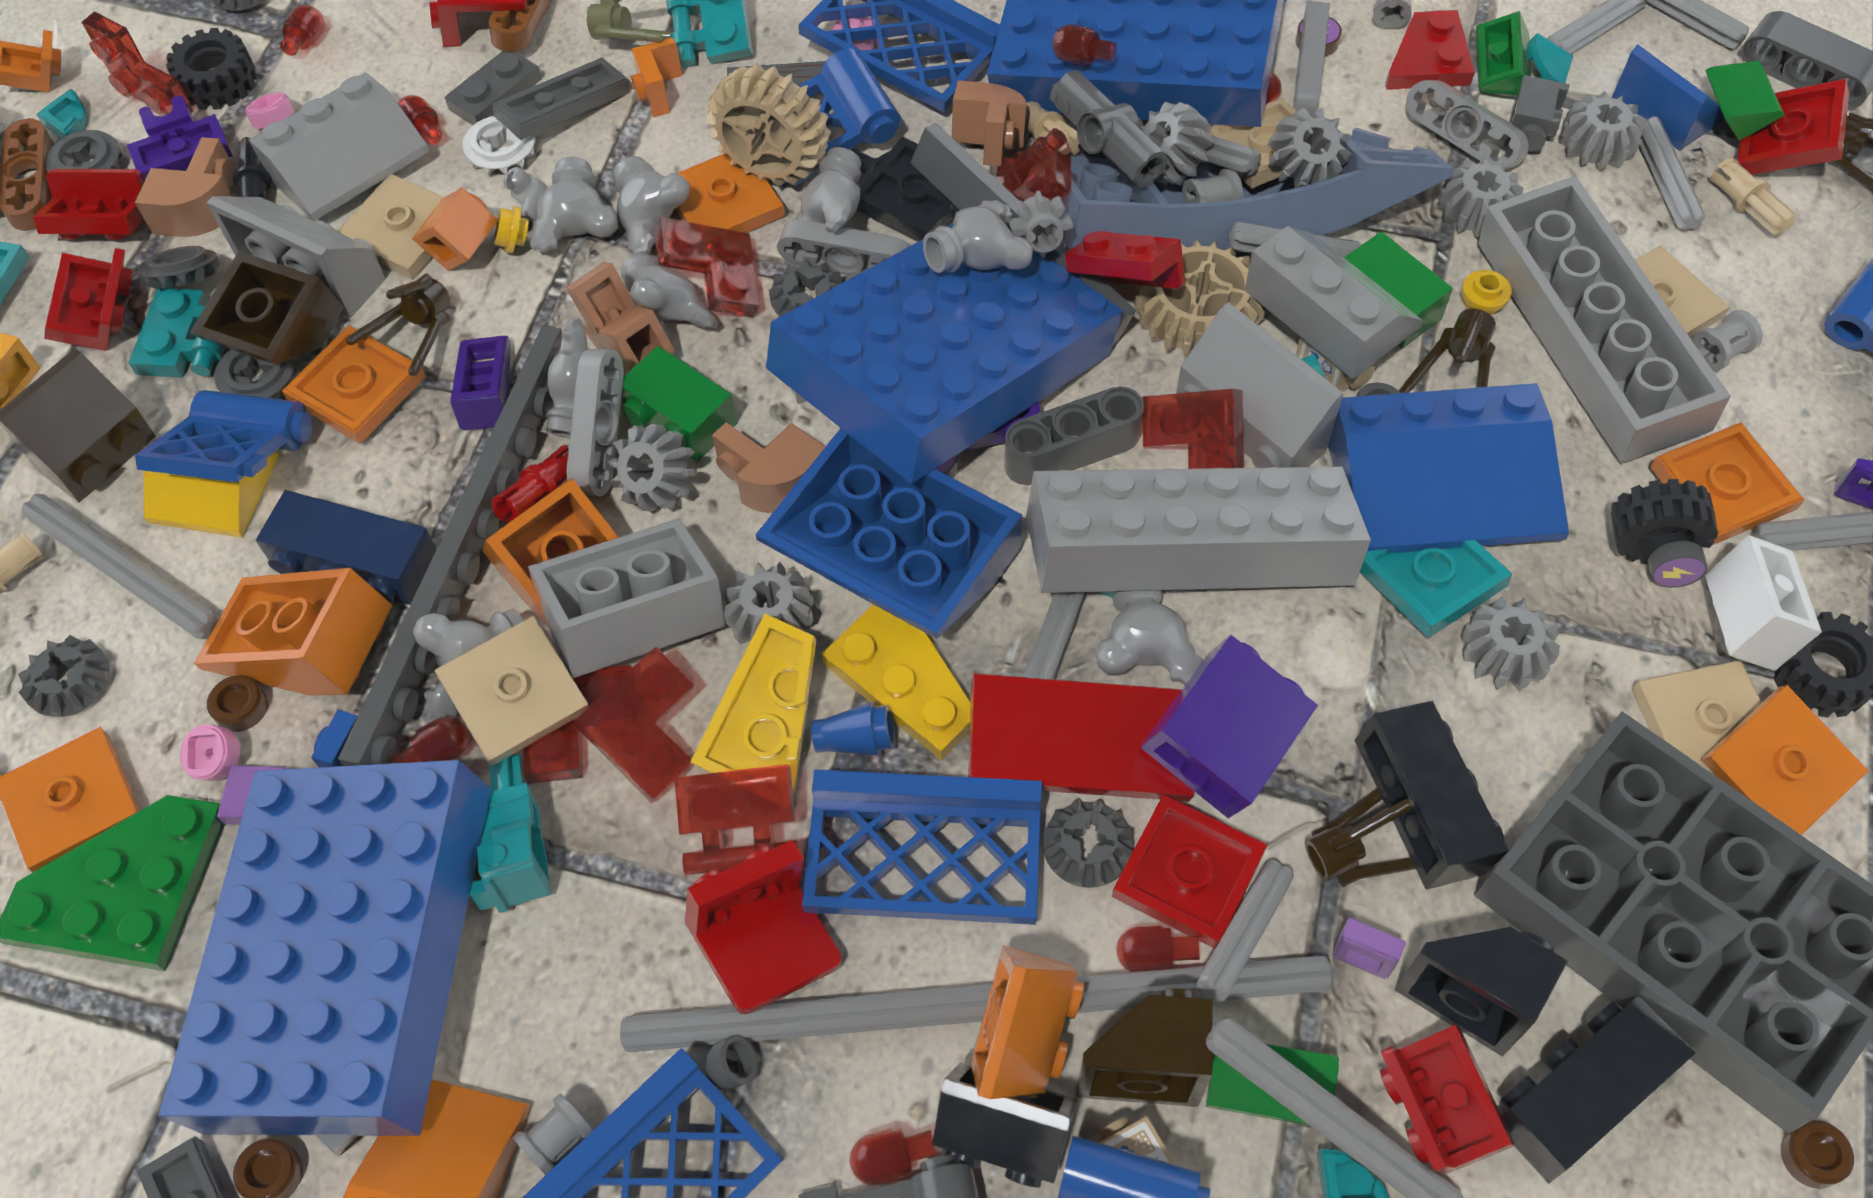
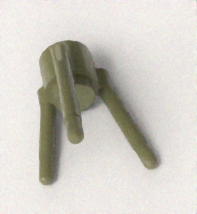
M600 0V4H591L588 7L587 27L591 37L595 40L621 38L646 42H662V40L671 38L670 35L673 33L671 31L631 28V14L627 7H621L619 1L622 0Z

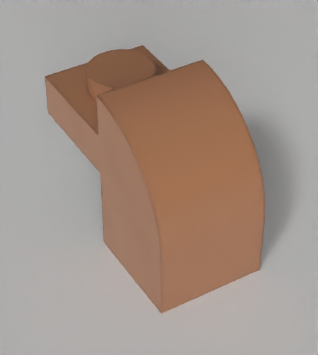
M958 80L953 97L951 137L959 143L983 144V165L1001 166L1005 149L1013 150V147L1023 148L1026 115L1025 98L1019 92L1006 86Z
M202 137L187 171L151 168L135 204L152 233L155 235L192 237L217 229L219 225L207 202L212 196L233 197L229 186L234 183V163L229 159L220 139Z
M604 261L565 287L586 322L583 326L589 339L597 349L617 351L622 359L625 374L633 369L657 345L670 354L675 352L653 310L634 303L613 263Z
M725 423L712 435L717 455L716 464L728 478L737 481L741 503L753 510L773 513L826 447L793 423H790L764 449L728 423Z

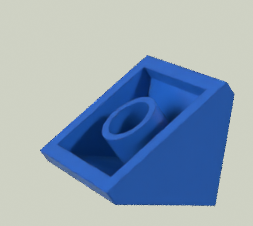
M1637 44L1631 51L1612 98L1617 99L1623 95V101L1626 105H1638V115L1646 119L1652 117L1659 118L1673 147L1681 151L1725 120L1720 106L1707 94Z

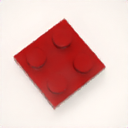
M1846 79L1776 92L1775 94L1784 112V116L1740 140L1737 161L1751 175L1842 160L1850 94Z
M1163 794L1113 888L1112 897L1216 949L1259 866L1267 844Z

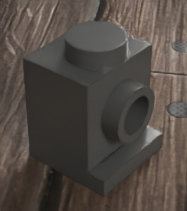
M1523 75L1512 106L1509 123L1525 133L1528 139L1529 152L1540 154L1545 145L1546 137L1556 136L1563 114V109L1561 108L1570 84ZM1510 137L1505 139V147H1509Z

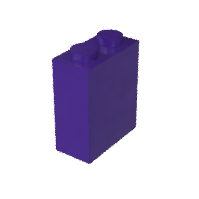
M1229 635L1208 653L1144 741L1141 748L1229 819L1254 802L1318 705L1304 694L1302 688L1295 681L1283 677L1263 661L1253 647L1240 642L1233 635Z

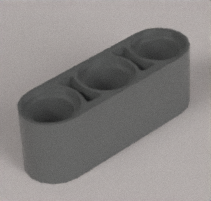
M1773 11L1766 14L1742 46L1741 53L1745 62L1760 60L1767 75L1795 88L1846 79L1850 92L1848 109L1861 106L1873 90V50L1790 13Z
M1113 387L1013 423L1006 431L1004 468L1007 476L1018 484L1031 485L1033 471H1073L1132 449L1138 443L1144 409L1142 397L1131 388Z

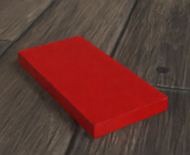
M974 673L971 680L968 777L1042 781V791L1159 800L1164 794L1177 801L1189 802L1194 797V791L1141 748L1144 741L1182 689Z

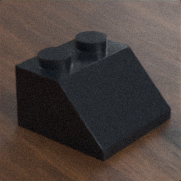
M1512 927L1426 942L1398 983L1395 991L1452 1026L1457 1025L1463 1033L1503 1057L1536 1022L1568 960L1556 954L1553 947L1543 938L1528 932L1521 933Z
M959 1063L943 1081L932 1145L946 1149L945 1155H954L956 1164H969L971 1168H980L982 1161L1006 1168L1004 1175L1006 1178L1025 1186L1041 1187L1042 1180L1054 1184L1078 1099L1047 1089L1043 1094L992 1100L983 1098L977 1094L972 1067Z

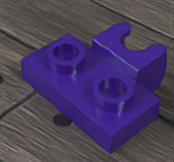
M182 96L172 98L173 109L165 116H155L149 107H142L139 110V114L149 137L127 144L135 169L141 172L143 183L151 168L187 171L202 137L220 139L228 157H232L233 154L216 115L214 114L195 121Z

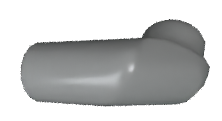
M515 167L505 174L504 185L508 190H511V196L522 206L521 217L529 220L527 231H531L533 229V222L537 219L538 199L546 190V187L532 174H526L522 168Z

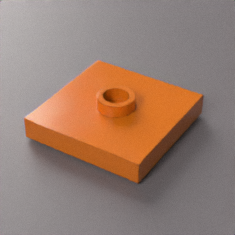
M727 153L677 173L690 183L689 197L682 205L676 207L675 210L702 251L785 216L784 205L766 178L759 181L758 176L753 173L745 175L744 168L740 165H730L731 157Z
M348 325L282 392L287 400L303 403L307 413L361 444L426 378V375L421 366L416 376H410L408 369L412 361L370 336L354 345H348L346 338L357 331L356 328Z
M1742 422L1659 455L1650 466L1662 483H1667L1668 479H1678L1679 484L1689 480L1695 482L1696 487L1703 485L1707 488V492L1711 495L1718 532L1717 539H1714L1713 545L1753 529L1759 523L1769 522L1797 510L1804 501V498Z
M1788 685L1775 690L1701 759L1718 778L1800 835L1807 831L1868 772V769Z
M101 726L0 776V798L27 869L32 873L140 811L110 736Z

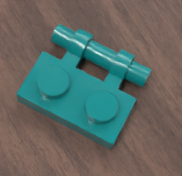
M666 0L667 12L672 16L674 32L671 33L670 37L676 42L681 67L694 66L696 64L694 52L706 49V56L711 64L753 56L746 0ZM701 13L703 29L691 30L689 15Z
M158 288L156 290L128 362L136 375L183 378L188 362L192 363L191 370L195 374L200 376H209L211 374L214 364L219 363L222 359L225 347L197 338L190 333L209 301L204 290Z

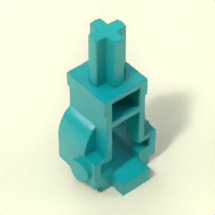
M520 754L511 755L492 767L489 764L491 794L481 837V846H477L481 880L472 882L470 896L480 911L496 907L498 912L502 913L508 911L510 906L521 905L524 902L551 894L549 865L542 836L541 809L527 783H524L522 756Z

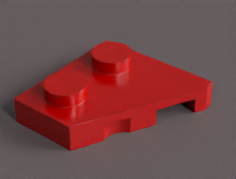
M1458 10L1414 12L1389 70L1385 84L1386 90L1411 89L1415 84L1424 80H1439L1451 87L1471 86L1475 71Z

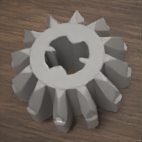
M1605 91L1598 98L1591 94H1585L1581 101L1573 103L1572 108L1568 110L1564 119L1560 142L1567 146V156H1579L1581 158L1582 166L1590 162L1594 163L1600 171L1607 164L1619 168L1626 159H1631L1633 153L1637 152L1642 141L1641 136L1644 131L1645 118L1637 114L1638 105H1626L1624 103L1623 95L1615 99L1610 98Z
M1164 102L1160 112L1149 111L1148 123L1145 126H1140V130L1169 159L1164 173L1154 180L1158 183L1162 182L1166 185L1170 182L1171 184L1175 183L1181 186L1186 175L1197 177V166L1200 162L1209 161L1205 155V150L1215 143L1209 134L1212 126L1205 117L1188 104L1179 102L1175 105Z
M1303 107L1297 110L1292 117L1288 116L1279 122L1276 126V133L1269 139L1267 146L1274 151V154L1269 158L1268 166H1278L1283 170L1279 175V182L1285 181L1290 177L1294 179V187L1298 188L1342 174V166L1349 161L1351 152L1344 148L1349 141L1350 134L1338 133L1336 130L1340 118L1332 119L1328 122L1324 119L1323 108L1315 110L1310 115Z
M1485 157L1478 164L1465 159L1459 168H1454L1452 177L1445 180L1441 190L1439 208L1444 210V222L1457 223L1458 233L1468 229L1473 231L1476 238H1478L1481 233L1487 206L1523 193L1524 188L1517 181L1518 173L1505 172L1504 162L1494 166L1489 164Z
M650 424L646 429L636 426L628 429V439H619L613 443L620 456L619 458H612L606 463L612 468H617L618 475L609 484L615 488H624L621 501L627 504H637L638 509L642 511H655L658 507L661 509L673 508L677 505L676 496L685 497L691 493L684 480L686 477H694L698 472L692 467H687L686 461L692 457L695 451L689 447H681L684 435L677 431L667 432L666 427L661 424Z
M757 562L754 575L750 576L738 571L736 577L737 586L726 588L724 597L727 606H725L723 614L726 624L732 628L734 638L739 644L751 641L764 613L800 630L801 628L811 627L813 622L811 609L812 605H814L812 591L809 590V587H805L804 579L799 571L786 574V568L781 562L772 571H765V568Z
M1501 596L1498 600L1494 601L1492 607L1482 605L1481 608L1476 610L1472 622L1467 624L1462 636L1464 638L1463 642L1467 644L1464 650V661L1479 664L1475 670L1476 679L1489 674L1495 677L1496 690L1504 687L1509 680L1520 692L1529 685L1531 680L1539 683L1540 680L1547 676L1551 669L1550 665L1554 664L1559 656L1560 645L1554 642L1558 636V626L1543 623L1546 618L1545 609L1534 613L1527 610L1525 598L1518 601L1512 607Z

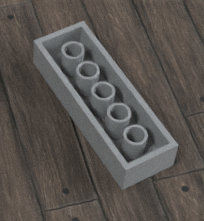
M1576 176L1487 206L1478 245L1495 271L1504 276L1510 283L1513 299L1621 464L1714 430L1731 395Z
M1343 467L1033 471L1026 515L1041 593L1355 586L1371 542Z

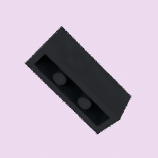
M1433 700L1373 714L1354 741L1386 808H1391L1405 799H1411L1414 802V807L1410 811L1397 817L1393 822L1425 889L1428 890L1485 875L1509 850L1504 842L1501 826L1492 818L1479 793L1476 777L1466 767L1453 741L1451 728L1446 721L1442 720Z
M1637 996L1623 1010L1612 1001L1586 1024L1594 1033L1589 1040L1581 1047L1572 1038L1567 1040L1544 1061L1552 1071L1539 1084H1536L1528 1075L1501 1099L1509 1108L1502 1117L1516 1145L1514 1147L1548 1184L1567 1171L1696 1054L1640 996Z

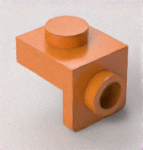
M43 30L42 48L0 41V85L49 92L51 75L60 76L62 49L52 48L53 31Z
M668 38L662 40V42H654L632 48L637 74L631 75V80L638 101H647L653 118L670 113L664 81L682 75L675 40Z

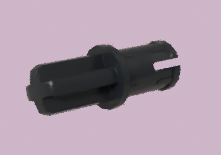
M244 137L239 142V168L233 172V182L237 186V197H262L266 199V191L271 186V176L265 170L249 142L251 138Z

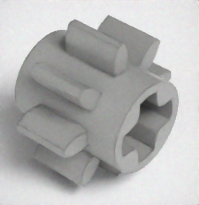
M1036 191L1035 196L1028 198L1024 202L1019 200L1016 202L1019 218L1008 220L1011 232L1014 235L1027 240L1033 246V250L1040 253L1041 257H1045L1047 252L1057 247L1064 248L1066 246L1063 240V231L1072 229L1073 223L1070 215L1064 213L1065 207L1060 196L1050 201L1048 198L1043 197L1040 191Z

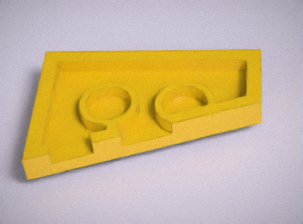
M873 604L821 653L822 663L869 702L874 701L877 706L889 705L893 722L941 761L970 732L971 703L927 634Z
M764 613L690 763L792 812L816 648V638L813 635Z

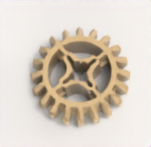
M756 63L749 68L741 65L737 70L729 73L727 77L722 78L716 86V90L710 96V101L707 105L709 110L705 121L712 127L709 136L720 141L718 152L727 153L731 157L730 165L738 164L744 168L745 175L753 173L758 176L759 181L765 178L766 180L771 179L779 187L784 182L795 185L798 180L806 179L820 164L826 155L827 143L831 133L826 127L828 115L818 111L819 99L810 98L806 94L808 85L799 87L793 82L792 73L782 77L775 66L765 71L761 65Z
M1197 239L1192 247H1185L1181 244L1185 284L1179 289L1144 285L1136 286L1135 308L1136 314H1139L1141 329L1149 330L1151 342L1164 340L1166 353L1177 347L1182 349L1186 359L1221 307L1228 302L1258 326L1260 320L1264 318L1266 308L1244 290L1250 257L1236 258V253L1232 247L1225 251L1218 248L1216 240L1210 246H1201Z

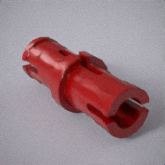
M568 445L560 446L538 465L532 464L526 467L520 473V478L517 482L492 499V509L502 522L507 520V524L567 482Z

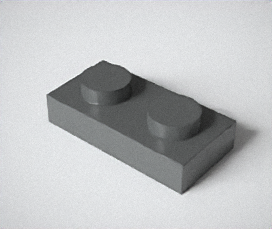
M502 51L444 98L451 112L469 124L474 125L485 118L494 116L493 103L533 87L542 78L539 67L517 52Z

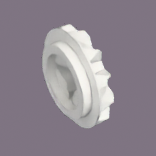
M494 116L477 122L467 131L462 147L472 169L482 168L487 175L496 169H500L506 174L509 167L523 168L524 158L534 156L536 139L535 135L520 140ZM507 141L508 147H500L502 143H505ZM492 147L499 148V150L493 152Z

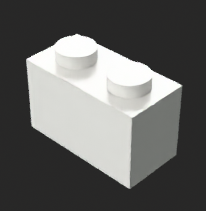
M1748 535L1705 574L1712 597V604L1716 610L1725 639V646L1730 656L1742 662H1750L1776 671L1822 632L1792 550Z

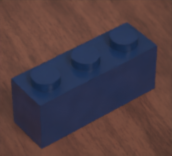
M284 490L255 540L267 557L268 565L280 574L351 568L390 603L396 601L411 605L437 550L425 527L289 490Z

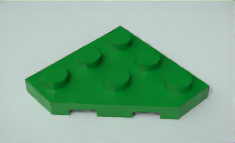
M166 795L17 881L0 917V943L166 971L223 826V823L217 817L220 803Z

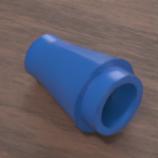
M872 701L824 719L812 720L811 736L816 753L839 752L881 756L883 750L894 749L895 747L894 722L889 705L877 706Z

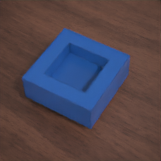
M338 709L329 726L324 727L319 732L314 744V753L311 756L318 767L343 766L338 758L358 715Z

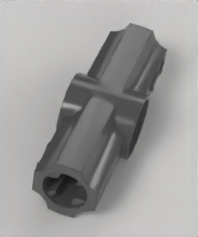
M1078 70L1066 72L1063 78L1053 85L1049 99L1076 126L1079 143L1089 154L1103 152L1138 188L1151 185L1159 175L1164 173L1169 159L1140 130L1139 119L1132 106L1127 103L1114 105Z

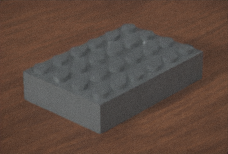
M1621 711L1504 856L1475 896L1521 932L1532 933L1546 940L1553 947L1556 954L1568 960L1567 967L1624 1009L1637 996H1640L1696 1052L1690 1058L1691 1061L1788 1134L1820 1116L1873 1036V884L1623 711Z

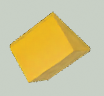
M276 450L267 458V465L253 477L245 476L239 482L143 471L144 519L147 523L243 538L278 460L279 453Z

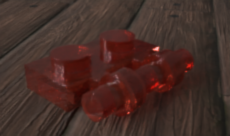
M1053 128L1046 137L1037 138L1028 149L1029 155L1020 164L1012 165L1004 174L1002 185L1019 201L1024 202L1028 198L1035 196L1036 191H1040L1042 196L1050 201L1057 196L1063 199L1071 191V158L1058 151L1067 142L1065 134L1061 130Z
M789 765L674 777L679 835L702 834L703 851L685 852L682 855L685 875L704 874L713 870H721L723 872L745 862L753 852L766 846L776 848L789 842H775L773 829L774 825L796 823L791 768ZM753 828L754 845L725 848L723 831ZM793 840L796 846L798 847L797 840Z

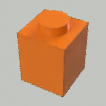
M461 187L440 200L412 237V240L449 271L472 257L498 219L487 210L485 203L479 197L468 193Z

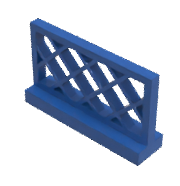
M822 0L798 25L799 35L833 53L849 48L857 50L875 76L942 112H945L953 103L958 80L973 81L985 66L989 68L1000 24L954 0H861L866 4L848 6L843 5V0ZM887 14L902 23L880 25L877 15ZM871 17L873 26L849 29L847 19ZM840 20L842 29L825 31L817 26L821 22ZM923 33L938 42L916 44L913 34ZM906 35L908 45L885 48L883 38ZM876 39L878 49L862 51L854 47L852 41ZM950 53H961L973 60L971 62L953 64ZM943 55L945 65L921 66L919 57ZM912 58L914 68L897 70L889 65V61ZM949 78L950 82L949 87L943 93H940L927 86L925 80Z
M814 770L812 784L813 806L802 900L803 912L1036 925L1042 781ZM825 817L849 818L860 831L836 849L823 835ZM864 819H873V820H872L870 823H867ZM890 820L906 821L917 834L894 852L876 832ZM921 822H930V823H929L927 826H924ZM947 823L962 824L974 836L954 854H951L933 836ZM978 825H987V826H986L984 829H981ZM1003 826L1028 827V843L1010 858L990 838ZM869 839L886 859L866 876L862 877L845 857ZM926 842L944 862L924 879L920 880L902 860L922 843ZM983 845L1001 866L981 883H978L960 862L979 846ZM821 848H823L829 856L820 862ZM1027 858V871L1025 874L1018 865ZM836 864L855 883L840 897L817 896L818 879ZM895 867L913 888L898 900L883 899L871 885ZM951 870L971 890L957 903L941 902L929 889ZM1010 873L1026 890L1025 907L999 905L987 891ZM863 892H864V894L868 897V898H857V897H858L859 895H861ZM922 896L926 901H915V900H916L918 897ZM980 899L985 905L973 903Z
M681 1047L522 1198H584L596 1186H622L621 1198H629L630 1186L667 1187L666 1198H674V1187H711V1198H718V1187H737L727 1198H746L782 1162V1159L701 1072L697 1063ZM699 1089L715 1107L714 1133L677 1132L679 1106ZM671 1115L670 1132H653ZM722 1115L738 1133H721ZM643 1141H669L667 1178H630L632 1151ZM677 1141L714 1142L712 1179L675 1178ZM721 1142H747L764 1160L746 1179H719ZM623 1161L622 1178H605Z

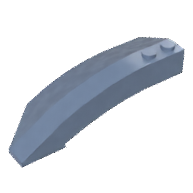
M1356 127L1353 129L1352 135L1349 136V141L1344 146L1345 149L1351 152L1349 161L1342 166V174L1298 188L1294 187V179L1289 177L1287 180L1279 182L1278 177L1252 189L1240 178L1244 192L1243 199L1184 204L1182 189L1185 180L1193 178L1202 181L1218 176L1221 170L1227 168L1207 161L1200 162L1197 166V177L1186 175L1181 186L1175 183L1171 184L1170 182L1165 185L1162 182L1153 181L1149 186L1138 188L1106 155L1078 153L1072 156L1069 153L1066 156H1062L1058 152L1045 151L1044 156L1051 200L1057 196L1061 197L1065 207L1064 213L1070 215L1073 223L1072 229L1063 231V240L1070 249L1082 242L1083 237L1089 233L1108 231L1111 233L1181 239V244L1185 247H1192L1196 239L1201 246H1210L1216 240L1218 248L1225 251L1230 248L1229 231L1232 230L1234 223L1239 221L1282 229L1290 226L1312 234L1325 235L1350 227L1451 178L1454 170L1450 164L1434 151L1418 146L1414 147L1413 150L1393 149L1389 147L1391 138ZM1235 251L1236 256L1252 254L1247 252Z

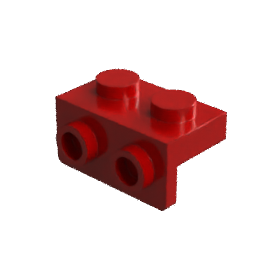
M51 169L46 174V178L53 199L33 216L38 234H58L62 239H75L86 234H104V237L107 239L128 237L145 220L135 204L144 184L141 172L137 169Z
M1096 231L1085 235L1082 242L1065 253L1067 272L1099 275L1108 282L1179 289L1185 284L1181 239Z
M115 248L112 263L62 252L45 324L44 339L103 351L108 350L111 333L121 335L125 306L117 305L119 295L128 297L131 287L133 269L124 267L125 250Z
M1457 1025L1451 1026L1401 1049L1390 1046L1381 1050L1387 1067L1380 1070L1381 1079L1392 1101L1396 1105L1403 1103L1413 1126L1406 1129V1134L1416 1157L1423 1164L1430 1163L1435 1172L1448 1174L1516 1146L1460 1027Z

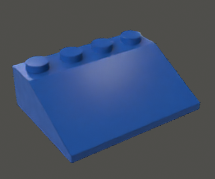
M1537 383L1342 398L1328 449L1333 467H1343L1367 528L1371 539L1367 551L1388 549L1387 553L1422 551L1427 548H1461L1463 541L1476 540L1482 546L1567 540L1569 528L1553 424Z
M840 428L755 535L757 541L937 639L995 585L1021 548L1022 514L936 469L910 484Z

